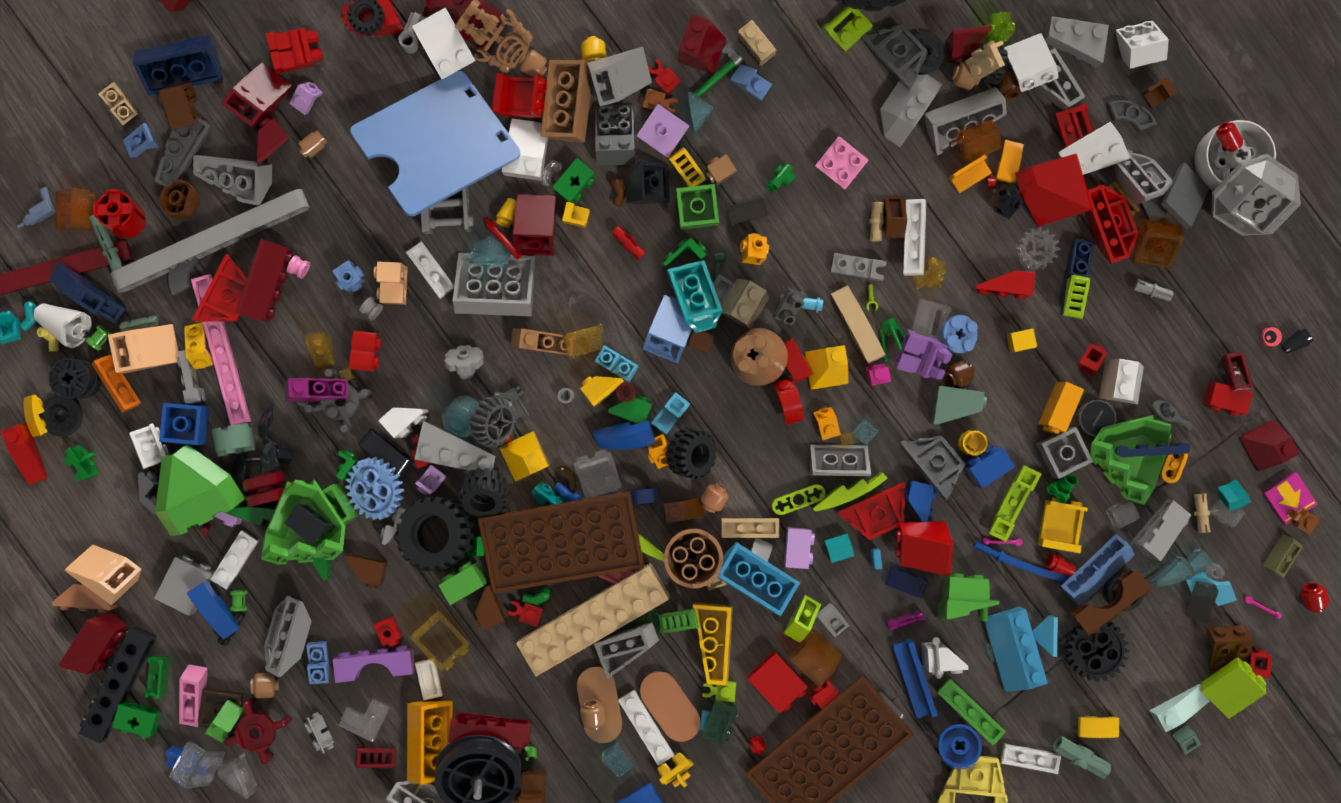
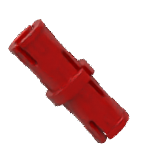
M620 225L612 231L611 234L623 245L622 248L624 250L627 249L637 261L646 254V251L638 245L635 238L627 234Z

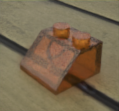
M69 188L56 192V230L86 231L94 229L88 217L94 215L93 206L95 200L97 201L95 190Z
M1143 219L1135 242L1133 263L1171 268L1185 239L1181 224Z
M814 630L789 658L815 684L821 687L833 674L843 654Z

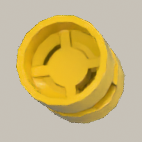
M967 430L959 435L957 445L962 453L978 456L986 451L988 441L982 432Z

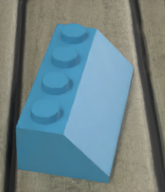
M737 542L723 555L722 568L717 576L718 579L779 616L784 612L800 582Z
M1016 607L988 616V622L984 621L1004 691L1029 690L1048 684L1026 609Z

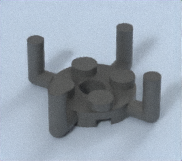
M325 370V375L330 377V379H339L336 370ZM348 384V399H345L346 402L343 406H338L336 400L321 401V403L306 405L304 410L306 412L323 410L329 418L342 420L341 432H351L350 418L357 412L361 399L370 397L372 391L363 389L358 392L355 387Z

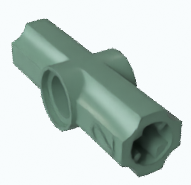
M1059 736L1055 740L1053 751L1069 759L1073 765L1083 770H1088L1101 779H1105L1110 774L1111 764L1094 755V752L1090 749L1077 745L1063 736Z

